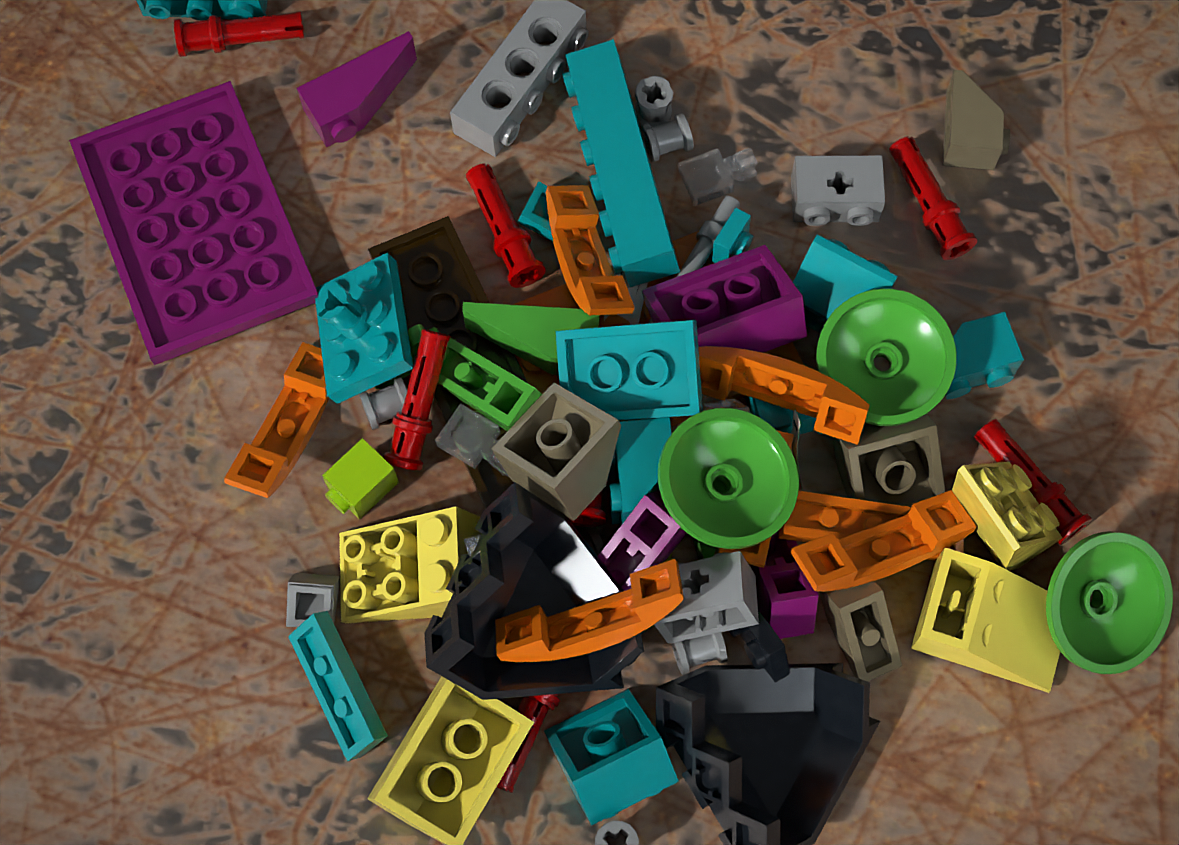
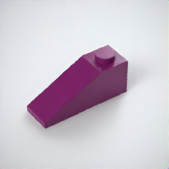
M409 31L297 87L303 110L326 148L337 142H346L353 138L358 131L364 129L416 62L414 40Z
M660 490L643 496L598 557L622 589L626 591L631 589V573L663 563L687 532L671 517L662 500Z
M778 530L771 536L764 568L749 564L756 576L758 610L780 639L813 634L818 592L814 591L791 554L792 548L798 546L797 542L779 539Z

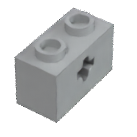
M882 155L795 156L791 174L793 222H805L811 226H821L829 222H848L851 225L863 226L872 222H879L885 205Z
M740 551L733 553L723 552L711 558L689 563H678L684 600L654 625L668 644L758 625L756 576Z

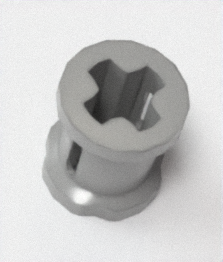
M659 76L642 79L637 84L635 90V98L638 101L635 111L639 125L649 124L653 127L669 122L672 116L670 104L673 99V90L670 87L669 81Z
M683 113L675 115L672 121L653 127L645 124L640 128L648 158L651 162L658 161L660 155L682 148L686 152L693 149L692 133Z
M401 377L396 378L393 385L369 394L366 391L359 394L372 430L378 429L379 423L392 419L397 412H402L407 389Z
M721 632L671 643L678 668L682 675L689 673L690 668L710 661L728 662L727 650Z
M613 820L605 823L598 830L595 836V845H608L605 841L608 836L616 840L620 835L627 838L625 845H639V838L630 824L624 821Z

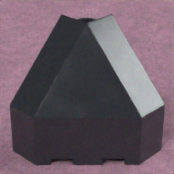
M514 482L482 512L475 527L482 534L472 555L462 554L446 587V590L453 593L442 618L435 615L431 618L424 633L426 667L482 700L624 688L621 670L631 665L644 652L641 635L646 630L610 647L571 658L541 662L500 661L496 651V619L540 605L546 616L549 617L624 591L566 515Z
M844 663L789 664V675L776 683L764 667L757 670L753 665H706L656 687V730L661 736L666 749L674 746L687 770L682 776L701 808L704 809L709 806L724 831L718 835L723 845L815 844L880 723L879 720L869 717L870 682L843 673Z

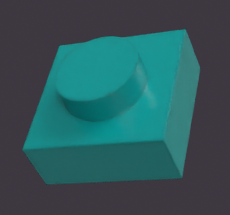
M538 181L517 223L553 242L546 201L547 185Z
M738 208L734 209L713 243V263L748 251L753 240V235L749 233L750 214Z

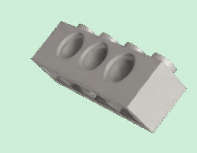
M534 0L451 110L453 133L494 157L497 156L504 145L510 146L519 133L522 120L527 114H534L540 106L543 92L550 82L555 84L561 78L566 67L567 59L565 54L581 50L586 43L589 31L586 29V10L567 0ZM545 41L552 42L549 45H541L539 43ZM520 72H528V73H531V74H529V75H527V76H518V75H516L517 73H520ZM497 103L508 104L507 106L502 108L493 107V105Z

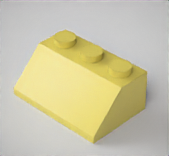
M441 676L367 799L445 845H463L534 722L498 699L482 700Z

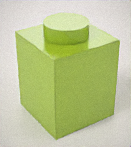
M363 438L322 475L329 489L325 494L327 499L342 514L350 510L359 520L399 483L395 469Z

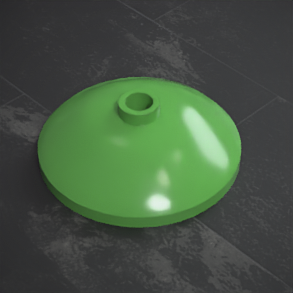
M874 289L849 298L829 316L818 339L816 364L817 371L848 387L870 405L865 423L877 426H897L923 417L938 405L953 381L957 355L950 328L940 313L928 302L916 295L901 290ZM877 357L887 359L889 369L886 371L878 370L874 365V359Z
M715 408L689 417L668 438L661 452L658 464L659 490L671 517L689 535L714 547L740 549L751 547L767 540L786 523L797 501L799 491L798 469L787 442L769 423L743 410ZM719 480L723 482L726 487V493L717 492L713 486V481Z
M1113 531L1100 532L1076 543L1058 563L1051 577L1047 592V623L1057 648L1076 666L1099 674L1121 673L1142 663L1160 644L1171 618L1173 590L1168 569L1161 556L1150 544L1131 534ZM1093 593L1092 601L1089 602V601H1090V596H1091V594Z

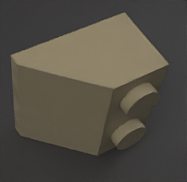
M553 382L491 449L513 482H516L574 521L606 486L621 424L618 419Z
M927 414L915 421L897 426H877L865 423L858 445L832 437L837 468L848 498L912 507L914 503L945 492L937 425Z

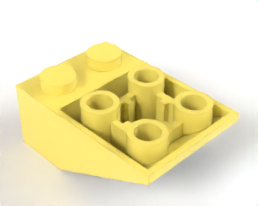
M1010 462L963 465L957 471L952 492L977 526L975 531L1000 567L1008 571L1018 569L1062 539V536L1056 529L1059 526L1056 516L1044 503L1039 504L1029 491L1032 487L1031 481L1018 465L1014 464L1012 466Z
M455 506L339 533L341 622L360 623L432 618L433 615L442 617L453 593L446 590V587L462 554L472 555L482 534L475 529L480 516Z
M946 547L943 549L934 563L911 649L1048 693L1051 691L1060 655V650L1053 641L1047 623V590L993 562Z

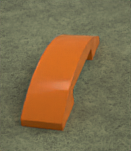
M589 185L547 186L546 201L553 243L562 274L576 303L589 316L633 314L635 307L623 275L614 276L596 229L599 212Z
M302 342L284 373L285 385L251 445L244 443L224 478L225 484L269 498L289 475L314 433L329 400L326 391L321 348Z
M698 347L702 394L725 401L731 390L792 411L796 409L798 413L816 418L814 431L858 445L870 405L848 387L819 371L771 354L731 347Z
M950 490L914 503L907 515L841 539H837L834 533L793 547L791 554L814 591H835L873 582L916 565L943 551L945 547L949 548L973 533L977 526L955 494Z
M676 559L631 573V589L547 617L541 606L537 605L496 619V651L500 661L541 662L571 658L618 644L650 628L667 616L684 600L680 570Z

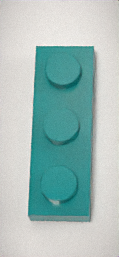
M328 611L313 613L288 638L348 762L364 756L388 737Z

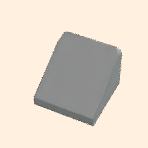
M308 573L293 574L288 581L286 627L298 628L313 613L328 611L334 623L340 577Z

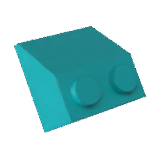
M629 689L544 730L567 781L591 826L604 819L611 818L629 806L647 797L657 795L663 789L679 782L661 736Z

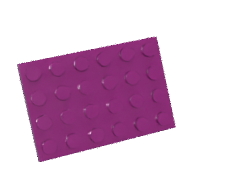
M231 81L69 140L149 357L154 365L316 303L315 298L318 297V292Z

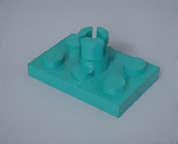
M385 253L316 287L318 297L315 298L327 397L339 404L413 369L398 265L391 255Z
M696 320L555 331L559 385L618 420L693 416L703 411Z

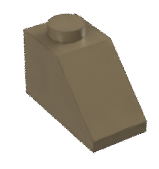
M954 70L946 91L943 165L994 170L1000 155L1007 154L1010 144V129H1004V111L963 70Z
M875 581L847 589L819 591L827 621L856 678L870 681L902 666L884 593Z

